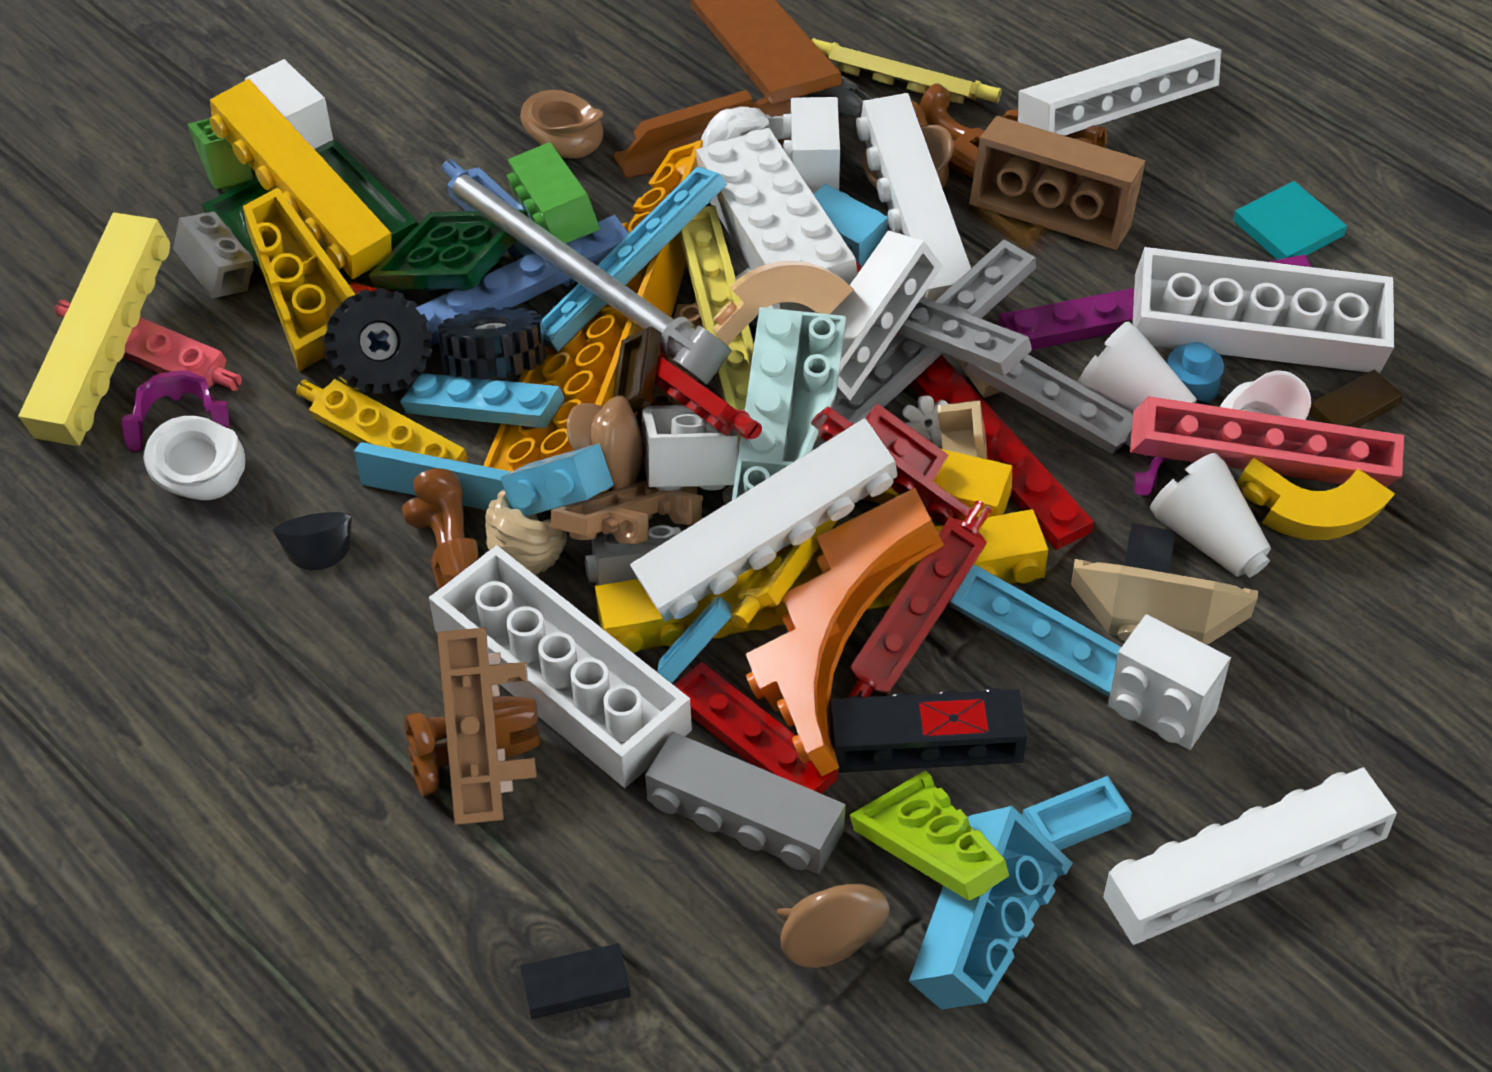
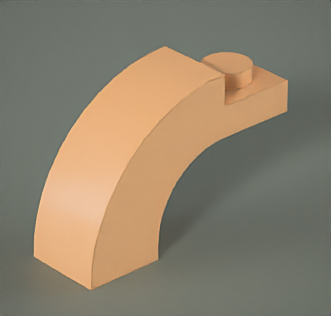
M780 261L766 264L746 273L730 286L732 291L741 300L736 305L732 301L728 302L716 314L714 320L717 324L713 331L728 346L759 314L760 307L767 308L777 303L794 302L805 305L816 313L830 314L854 288L832 271L812 263Z

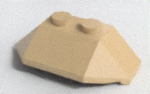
M1075 559L1071 581L1073 589L1107 633L1117 635L1125 642L1147 614L1208 645L1252 616L1258 598L1257 590L1241 589L1230 584L1101 562L1090 563L1089 561Z

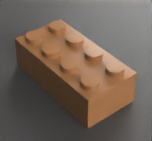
M996 116L979 140L969 204L1117 250L1132 225L1146 160Z

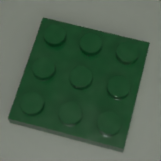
M526 209L518 210L519 212H521L529 218ZM477 211L430 212L376 267L369 277L374 288L393 289V291H403L406 289L435 291L450 288L466 291L476 287L480 283L481 278L492 266L500 261V257L518 240Z

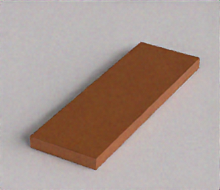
M690 0L693 11L771 104L841 85V72L776 0Z

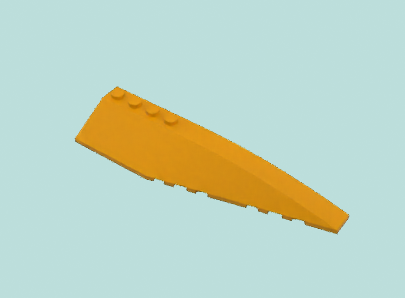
M703 140L669 151L649 181L652 190L639 197L633 205L632 209L636 213L629 224L621 223L628 233L698 167L696 149L703 147ZM679 233L625 285L669 317L672 316L686 265ZM606 304L559 351L545 345L546 359H544V363L536 365L537 368L531 371L524 369V373L521 374L518 382L559 386L565 398L546 428L500 424L483 466L511 472L526 464L574 451L568 440L566 429L571 409L581 403H592L603 407L613 398L621 340L643 329L609 304ZM610 488L604 490L603 492H601V493H599V494H597V495H600V494L609 492V491H610Z

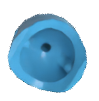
M1200 342L1181 345L1170 353L1167 364L1195 398L1206 403L1212 402L1219 394L1224 370L1222 357L1214 349Z

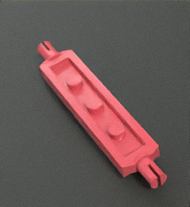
M60 300V305L57 304L55 307V313L57 316L64 318L71 303L66 300ZM140 317L138 324L132 328L125 344L123 358L160 374L188 370L205 377L209 388L217 383L231 391L238 390L237 385L240 386L242 383V376L240 374L224 369L226 359L221 351Z

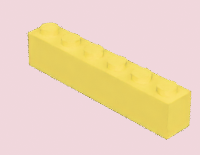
M112 213L18 416L34 439L80 447L85 433L91 429L94 422V413L102 396L109 389L110 377L117 362L123 358L125 344L132 328L139 322L140 310L147 295L154 288L155 277L161 263L169 255L170 242L157 219Z

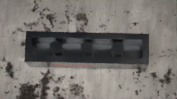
M992 688L978 692L957 693L955 691H942L937 694L922 695L898 693L885 697L863 698L861 696H849L844 699H831V739L839 765L838 773L1023 763L1027 733L1020 689L1003 690Z

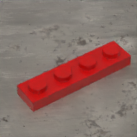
M703 662L699 663L674 684L676 688L690 698L691 717L749 764L820 794L838 780V769L821 776L812 761L804 764L792 742V737L796 735Z

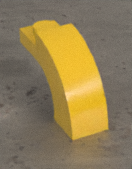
M1254 457L1237 481L1238 487L1242 489L1243 495L1248 500L1257 505H1266L1271 509L1262 522L1263 524L1282 534L1305 540H1328L1351 534L1370 523L1395 495V493L1358 468L1349 480L1337 488L1327 491L1306 490L1292 484Z

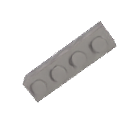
M675 732L671 733L645 774L647 801L652 802L660 811L668 814L677 813L695 821L699 827L706 831H719L737 839L744 847L750 850H762L779 857L785 864L797 870L806 869L820 875L844 832V803Z

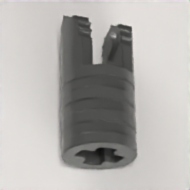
M842 75L841 85L810 94L813 97H837L838 113H843L852 119L861 117L863 101L873 99L858 89L857 84L849 81V79Z

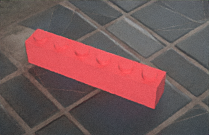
M1148 396L1133 411L1130 453L1196 462L1206 455L1216 453L1225 461L1227 467L1242 470L1247 467L1254 457L1282 476L1344 484L1358 468L1384 487H1388L1402 477L1404 435Z

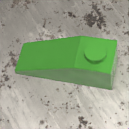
M209 119L187 124L209 181L215 189L222 188L223 192H228L253 179L250 165L248 163L242 164L236 157L232 145L225 138L220 139L211 128Z

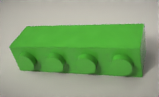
M550 142L507 159L512 173L506 175L514 196L518 197L523 210H527L528 216L532 221L565 244L600 230L588 194Z

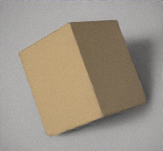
M980 401L938 406L937 416L941 430L942 449L987 459L986 435Z

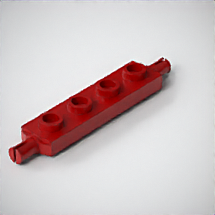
M659 353L655 379L656 386L725 436H728L732 430L746 440L748 438L755 439L761 434V424L752 419L748 412L743 409L736 410L726 401L672 365L666 355Z
M977 500L964 521L953 518L947 520L939 532L944 546L921 559L848 669L858 681L847 697L857 696L860 693L861 697L866 698L873 691L885 695L890 692L985 548L987 542L978 531L992 513V509L988 505L984 508L978 519L975 517L984 503Z

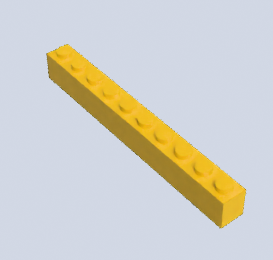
M1034 510L988 517L978 531L984 537L987 544L974 564L1008 584L1017 582L1028 583L1035 579L1044 578L1048 547ZM944 525L935 526L938 534ZM818 547L811 557L810 566L799 574L789 588V591L824 574L817 561V557L824 554L821 547ZM921 560L911 565L887 585L867 609L891 606ZM751 568L739 575L737 582L725 592L720 594L712 592L699 600L696 609L687 616L680 619L672 617L666 622L638 579L595 586L600 626L632 653L660 646H672L715 597L721 596L732 606V615L741 604L736 595L752 575L754 569ZM783 601L780 605L773 608L763 607L762 610L756 613L746 629L738 628L729 619L713 638H722L728 634L755 629L766 630L773 626L783 625L782 615L788 613L785 602Z

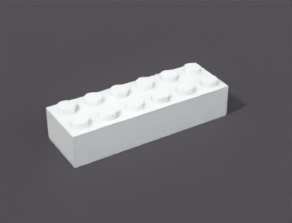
M770 128L753 130L746 135L726 141H717L709 146L696 149L698 166L721 174L727 183L710 201V204L716 206L718 217L751 271L774 262L802 261L826 268L841 277L849 285L857 276L856 258ZM782 302L772 305L774 309L815 312L805 305L794 302Z
M1144 247L1135 273L1133 325L1137 326L1152 346L1175 349L1181 345L1200 342L1208 345L1221 355L1370 372L1375 369L1380 373L1394 349L1393 277Z
M496 545L429 597L436 632L486 627L488 652H500L501 664L526 662L528 681L510 682L500 685L514 697H526L536 700L538 717L624 788L652 765L672 732L686 736L692 731L690 698L499 546Z

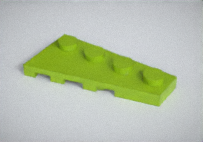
M926 770L850 814L855 832L968 901L987 893L991 887L1009 877L1005 859L979 830L974 831L968 817L961 809L956 810L951 805L947 793L942 788L937 789L935 787L932 776Z

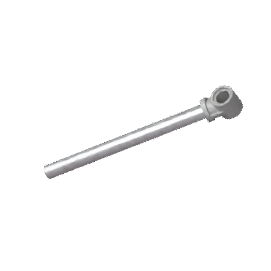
M468 175L460 176L453 184L452 193L642 329L652 326L660 331L662 334L659 350L667 357H673L675 363L703 384L707 385L731 354L732 350L712 333L701 326L695 329L694 324L686 317L672 319Z

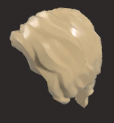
M505 490L500 491L497 494V499L492 500L488 505L489 508H487L485 514L488 549L491 550L497 545L534 575H537L540 571L545 572L550 566L555 564L567 542V532L551 528V519L539 521L536 514L525 516L519 509H510Z

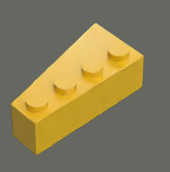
M277 187L244 205L243 210L249 236L296 366L300 372L325 357L323 352L325 351L323 336L326 332L327 322L336 308L345 299L354 296L355 293L282 191Z

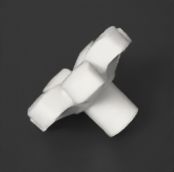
M920 396L918 408L913 405H907L904 408L903 416L910 420L906 424L934 445L940 447L942 440L937 407L947 405L948 403L944 400H939L934 405L931 396Z

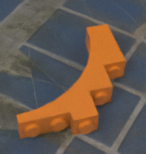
M916 488L818 536L817 540L824 554L817 557V561L824 574L788 591L783 597L788 613L782 615V619L788 633L746 653L752 672L746 674V678L754 695L758 700L765 697L775 712L780 710L789 727L795 725L798 735L792 737V742L804 764L812 761L821 776L839 768L830 738L829 701L834 672L847 639L862 614L887 585L911 565L944 546Z

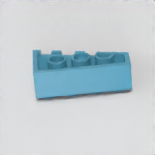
M1013 806L968 817L974 831L979 830L1005 859L1009 877L991 887L987 893L975 897L971 901L943 886L912 970L909 982L941 1010L987 1002L1014 958L1012 949L1019 939L1027 938L1034 927V923L1031 920L1039 906L1048 904L1056 891L1053 887L1058 876L1066 875L1073 864Z

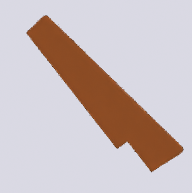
M744 90L642 121L633 131L636 139L627 150L617 151L614 154V161L626 178L655 173L670 150L700 141L709 122L720 111L738 107L758 108L765 115L768 114L772 118L775 116L783 117V114H791V99L771 104L765 97L753 102L749 92ZM791 137L778 140L782 148L784 140H791Z

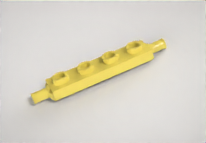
M815 38L812 39L814 44L829 60L839 64L838 70L844 73L859 76L860 70L873 73L872 80L888 85H893L894 80L897 79L908 82L906 89L925 94L927 89L933 84L939 83L949 91L950 101L958 104H963L964 98L974 101L979 98L998 104L1001 97V88L982 84L978 80L974 83L841 47L836 42L829 43Z

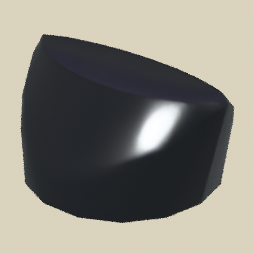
M342 512L310 514L286 521L276 526L273 532L286 556L294 565L306 570H323L341 561L350 549L352 515Z

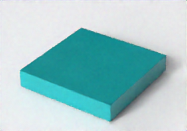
M1295 181L1235 210L1233 222L1277 260L1300 255L1306 256L1345 236L1347 225Z

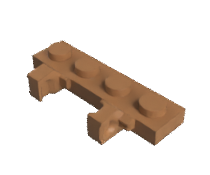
M647 480L622 489L609 491L587 500L551 510V528L569 532L571 538L578 540L594 539L597 533L602 531L604 534L612 533L618 543L638 544L647 541L648 520L652 519L655 513L659 512L660 515L668 513L674 524L692 525L702 520L703 496L697 495L698 486H682L679 490L666 491L658 490L656 487H649Z
M486 627L437 632L455 825L503 820L502 793L513 791L512 780L536 778L537 770L535 757L506 760L505 748L497 749L493 697L500 696L499 684L528 681L526 662L501 664L500 652H488Z

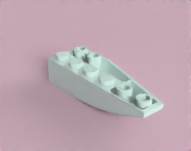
M759 308L745 411L749 413L752 419L761 424L762 432L755 439L748 438L746 440L741 436L732 500L814 449L819 437V430L812 426L811 422L815 415L824 408L832 407L837 393L846 316Z

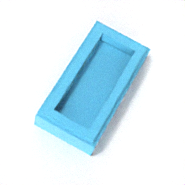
M721 596L715 597L660 658L658 673L672 683L731 618L732 606Z
M1106 776L1023 809L1022 816L1055 847L1062 850L1130 822L1132 812L1110 778Z

